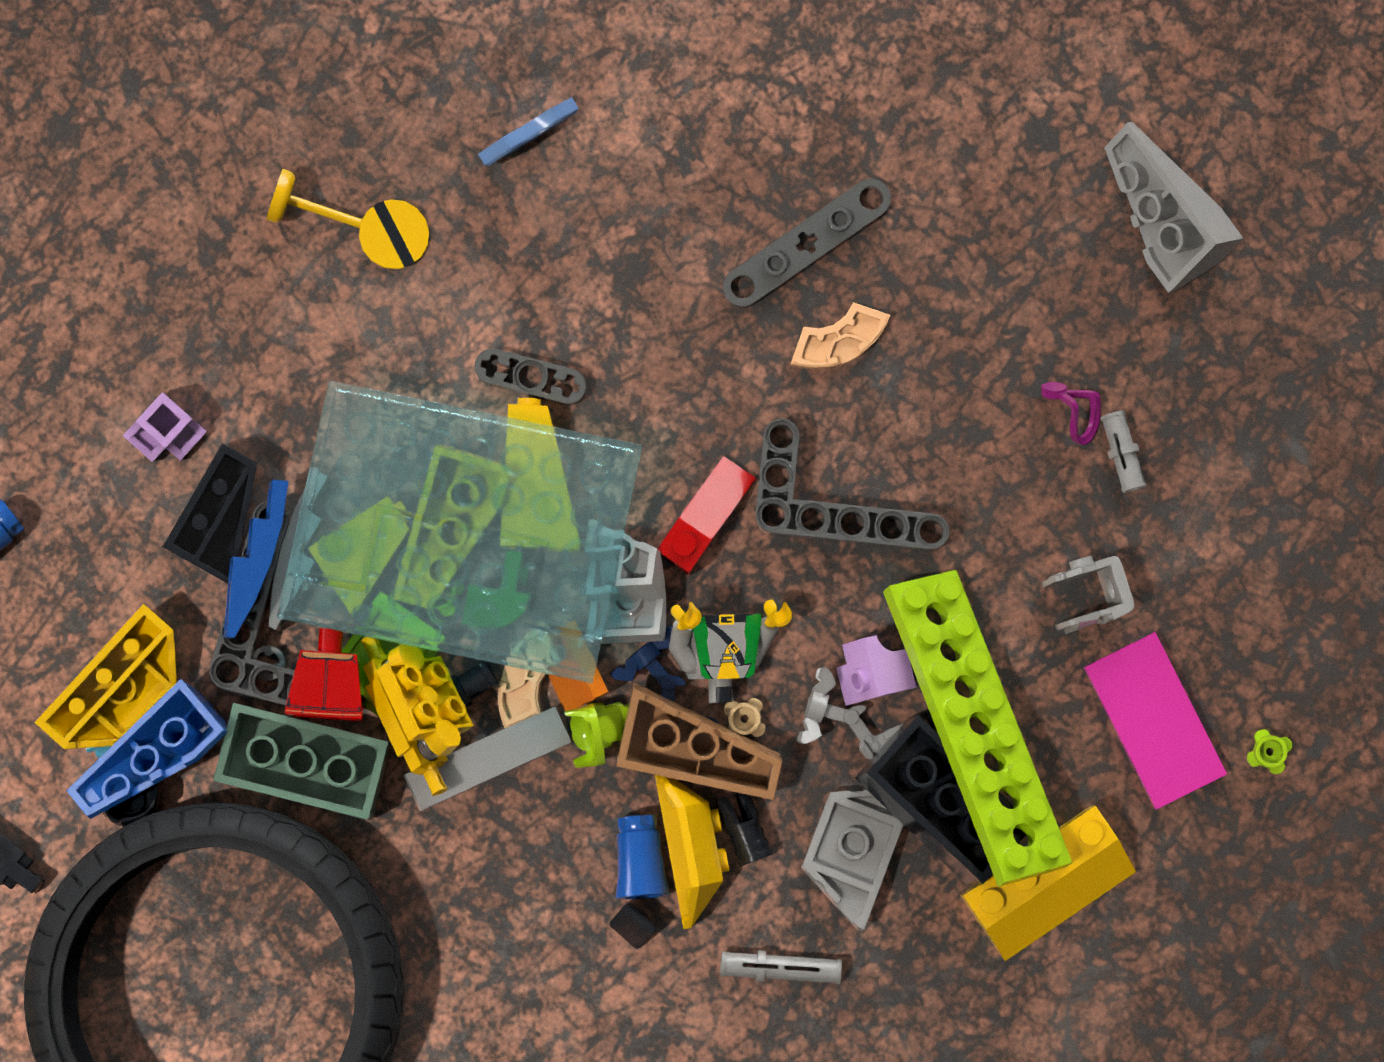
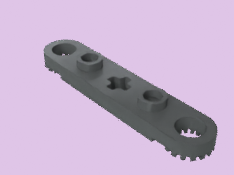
M876 179L861 181L728 273L723 283V293L726 300L734 307L748 308L858 234L887 212L891 202V194L888 187ZM868 189L878 191L882 197V204L874 210L864 208L860 203L861 193ZM804 234L807 238L814 236L817 239L813 246L815 249L813 253H809L806 249L801 252L797 249L800 244V235ZM742 277L751 280L754 286V292L751 296L738 298L732 293L731 285L737 278Z

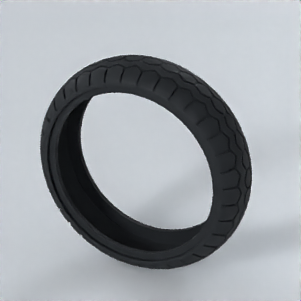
M199 803L166 809L136 820L105 838L81 858L51 896L36 927L27 958L24 981L25 1022L35 1062H95L84 1038L79 1017L78 976L83 951L90 932L112 897L141 871L175 854L194 849L219 847L258 855L289 870L305 882L329 909L347 944L355 982V1005L349 1037L339 1062H391L401 1028L404 977L399 946L388 913L371 883L341 849L312 828L285 815L242 804Z

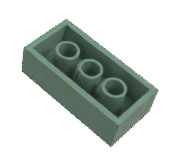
M233 703L227 724L228 732L224 736L213 781L366 820H373L392 748L391 742Z

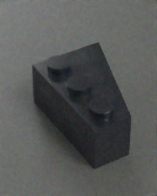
M222 443L162 547L228 584L230 558L238 557L257 462Z

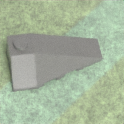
M1127 122L1104 147L1119 189L1127 194L1133 215L1130 216L1133 227H1139L1146 249L1142 250L1145 260L1168 293L1175 292L1219 264L1244 239L1222 208L1133 122Z

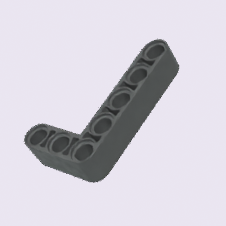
M776 419L766 427L763 436L755 512L756 525L764 534L921 552H934L940 549L948 540L949 526L940 515L793 499L799 431L796 425L787 419ZM782 428L790 432L792 443L786 448L775 447L770 441V434L774 430ZM779 467L786 471L788 482L784 486L776 488L768 484L766 473L772 468ZM775 506L781 509L784 514L782 524L777 527L766 525L762 520V512L766 508ZM814 510L820 513L823 517V526L816 531H810L803 527L801 516L805 512ZM852 514L859 517L863 525L862 531L856 535L846 534L841 528V519L844 516ZM886 519L897 520L902 527L900 537L896 539L884 537L880 531L882 521ZM925 523L936 524L941 531L940 540L936 543L925 542L920 536V527Z
M267 501L260 503L255 508L252 518H262L266 513ZM286 508L284 509L283 522L272 562L260 589L261 598L256 605L252 606L243 622L250 629V637L247 642L241 645H235L228 638H223L224 615L209 673L211 680L219 689L286 707L295 670L253 660V655L270 600L281 545L290 523ZM248 533L241 554V557L246 558ZM227 662L237 664L240 669L238 678L232 683H223L218 677L220 667ZM265 672L274 673L278 678L277 688L268 694L259 692L256 686L258 677Z

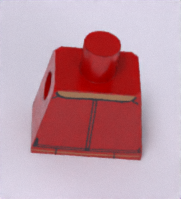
M320 628L318 650H300L285 707L286 716L363 722L357 654L342 653L343 630Z

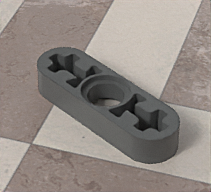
M493 348L482 351L475 360V372L480 381L496 388L565 406H573L581 402L587 391L583 375L575 369ZM492 357H497L501 367L511 369L510 362H518L513 370V383H506L509 376L501 372H495L493 378L487 377V370L482 368L483 363H490ZM529 366L538 368L542 373L540 384L534 388L524 387L519 380L521 371ZM548 371L556 372L553 380L565 383L568 377H573L575 385L580 387L579 391L571 392L569 397H564L561 388L551 386V393H544L543 391L546 389L549 381Z

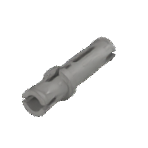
M758 950L757 954L722 951L720 976L756 978V982L764 983V979L840 984L842 961L841 959L766 955L765 950ZM743 964L777 966V969L743 967ZM784 967L817 968L819 971L786 970Z

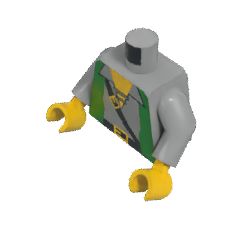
M774 600L766 601L763 609L767 617L762 619L761 614L701 615V612L693 602H689V608L686 613H684L679 605H674L671 608V614L676 621L672 627L669 650L682 671L686 672L688 679H708L709 703L733 702L732 678L753 677L755 669L762 662L779 627L787 625L792 619V611L787 602H784L781 610L776 612L777 606Z

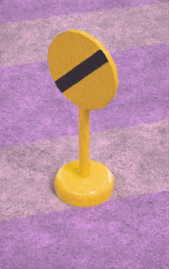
M282 169L268 210L267 221L273 223L280 222L284 216L287 204L360 228L359 240L362 251L370 261L387 269L398 270L411 266L421 258L428 246L429 230L426 219L416 207L406 201L390 199L379 202L366 212L363 219L291 195L295 183V175L291 171Z

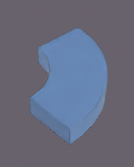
M571 97L502 137L478 155L485 166H490L577 113L579 108Z

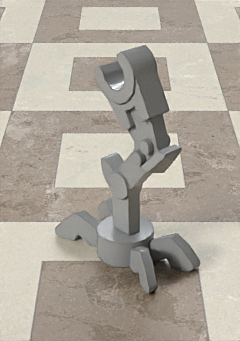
M823 667L816 670L815 678L819 682L812 687L803 719L805 730L799 732L797 742L799 744H807L822 736L818 724L821 723L823 717L848 724L860 741L859 750L867 759H872L873 753H877L905 721L884 730L878 735H872L859 717L866 710V706L856 705L849 709H844L827 704L829 698L827 692L836 685V682L829 669Z

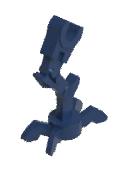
M666 626L665 641L647 642L626 659L624 668L617 666L610 673L611 677L621 681H633L636 670L639 671L646 667L661 685L662 696L675 702V686H683L686 684V681L679 676L669 675L655 659L662 652L661 649L669 648L673 626ZM704 716L719 724V722L715 718Z

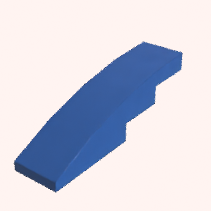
M271 480L269 482L266 519L252 518L249 520L246 558H230L223 638H235L259 594L271 565L281 530L289 481Z

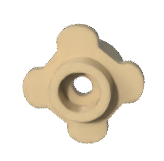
M751 698L745 703L727 702L724 706V713L728 715V728L741 735L752 734L754 737L761 736L765 732V725L761 722L760 711L763 709L762 702L757 698ZM742 715L748 716L749 719L746 723L741 721Z

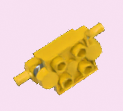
M376 634L369 635L361 640L370 659L363 666L370 682L366 686L368 694L397 757L404 756L411 773L424 776L432 793L431 795L438 796L448 790L438 769L448 761L446 755L451 754L460 744V734L473 727L465 704L461 700L441 656L424 658L420 649L412 643L401 644L390 650L387 655L381 647L378 636Z

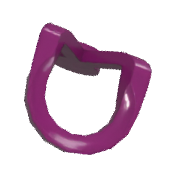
M1059 382L1042 384L1041 396L1047 399H1060L1071 408L1069 428L1072 441L1082 446L1091 442L1100 423V394L1092 390H1067V386ZM1073 398H1088L1090 400V420L1086 431L1081 436L1078 433L1079 407Z

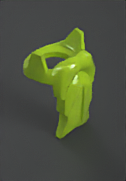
M616 702L605 706L603 703H590L582 708L564 711L565 716H571L570 728L574 743L578 748L586 751L585 755L573 759L575 768L605 764L604 749L610 747L612 742L621 741L629 703Z

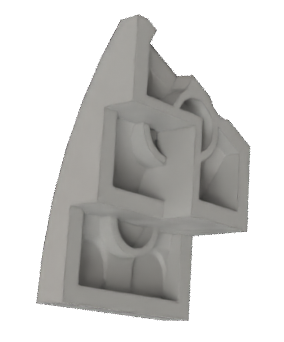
M589 520L584 553L590 559L585 596L591 601L586 639L591 644L665 641L666 589L660 551L647 543L633 540L631 536L621 531L618 533L609 529L597 520Z

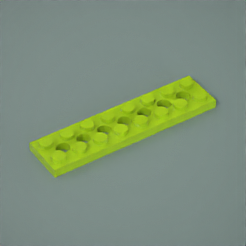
M957 570L888 586L883 591V594L998 887L1066 868L1073 862ZM927 608L939 613L941 625H936L928 619L926 615ZM941 645H948L953 649L956 656L955 661H950L942 655ZM955 681H961L968 686L970 691L969 698L958 694L955 689ZM970 717L977 718L982 722L984 726L983 735L975 733L971 729L969 724ZM984 754L992 755L999 764L998 772L990 770L985 765ZM999 791H1004L1012 797L1013 809H1008L1001 804L998 797ZM1014 828L1022 830L1027 835L1028 846H1021L1016 842L1013 836Z

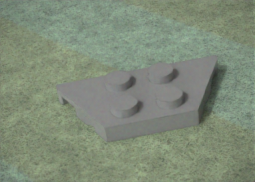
M867 789L856 792L838 791L829 793L801 869L851 924L860 931L865 929L903 824Z

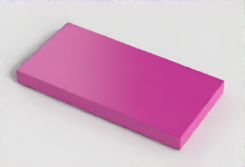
M1156 632L1083 667L1155 810L1227 775Z

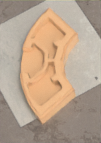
M853 302L846 316L834 325L819 329L803 327L791 365L805 369H827L841 366L865 353L881 336L890 315Z
M546 624L537 627L527 634L515 646L508 657L501 681H499L501 687L498 688L499 712L504 728L543 712L539 698L542 681L548 671L562 661Z

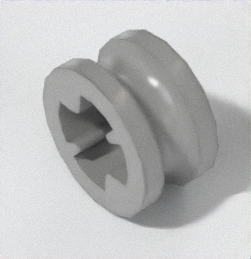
M269 645L262 646L254 651L253 660L259 661V657L264 653L269 657L276 654L279 663H275V665L285 668V657L278 648ZM265 672L258 678L264 681H272L277 679V676L274 673Z

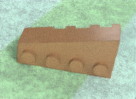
M633 682L617 755V767L774 800L782 765L780 753Z

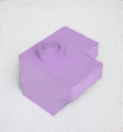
M162 392L125 432L123 437L151 462L165 448L181 461L207 431Z
M877 635L842 645L847 664L836 667L846 706L917 688L911 663L905 649L890 651L881 645Z

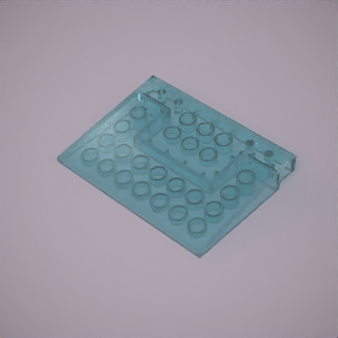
M329 380L277 618L593 683L643 445Z

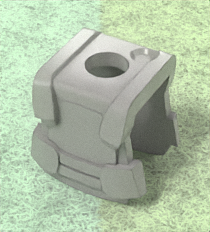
M1092 555L1071 561L1069 562L1071 570L1055 574L1041 582L1043 588L1090 573L1097 572L1108 608L1055 625L1057 631L1064 630L1065 634L1086 628L1095 623L1105 624L1131 612L1134 608V600L1122 563L1116 556L1094 562Z

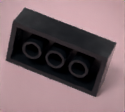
M919 715L906 720L856 775L855 779L969 888L982 885L993 873L939 734ZM999 792L998 797L1001 804L1008 809H1013L1014 805ZM1017 828L1013 830L1014 839L1019 844L1026 834Z

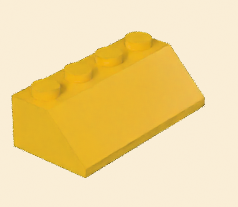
M1089 806L1059 827L1073 862L1066 868L998 887L992 874L984 884L970 887L960 894L1004 961H1007L1136 872L1119 839L1096 806Z

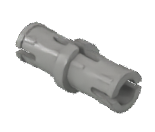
M1125 410L1112 412L1100 417L1111 449L1107 452L1109 460H1114L1122 493L1132 492L1147 486L1136 454L1140 452L1137 443H1133Z

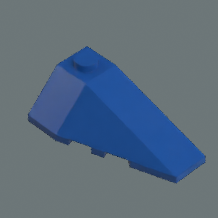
M180 679L66 791L84 814L92 819L199 761L228 732L225 720L202 693Z

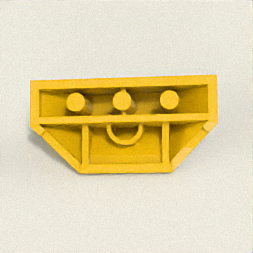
M143 604L34 723L63 749L112 746L177 683L174 630L149 607Z
M655 775L683 930L692 928L722 884V873L730 871L726 849H717L714 834L722 832L718 808L710 810L707 800L676 779Z

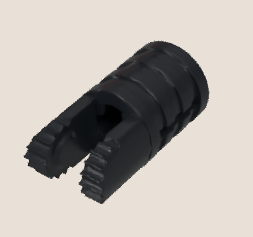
M737 792L736 800L744 822L741 824L729 798L723 796L715 799L727 835L730 836L731 844L734 846V852L739 859V866L742 867L773 855V852L769 848V842L764 835L765 832L761 827V821L751 795Z

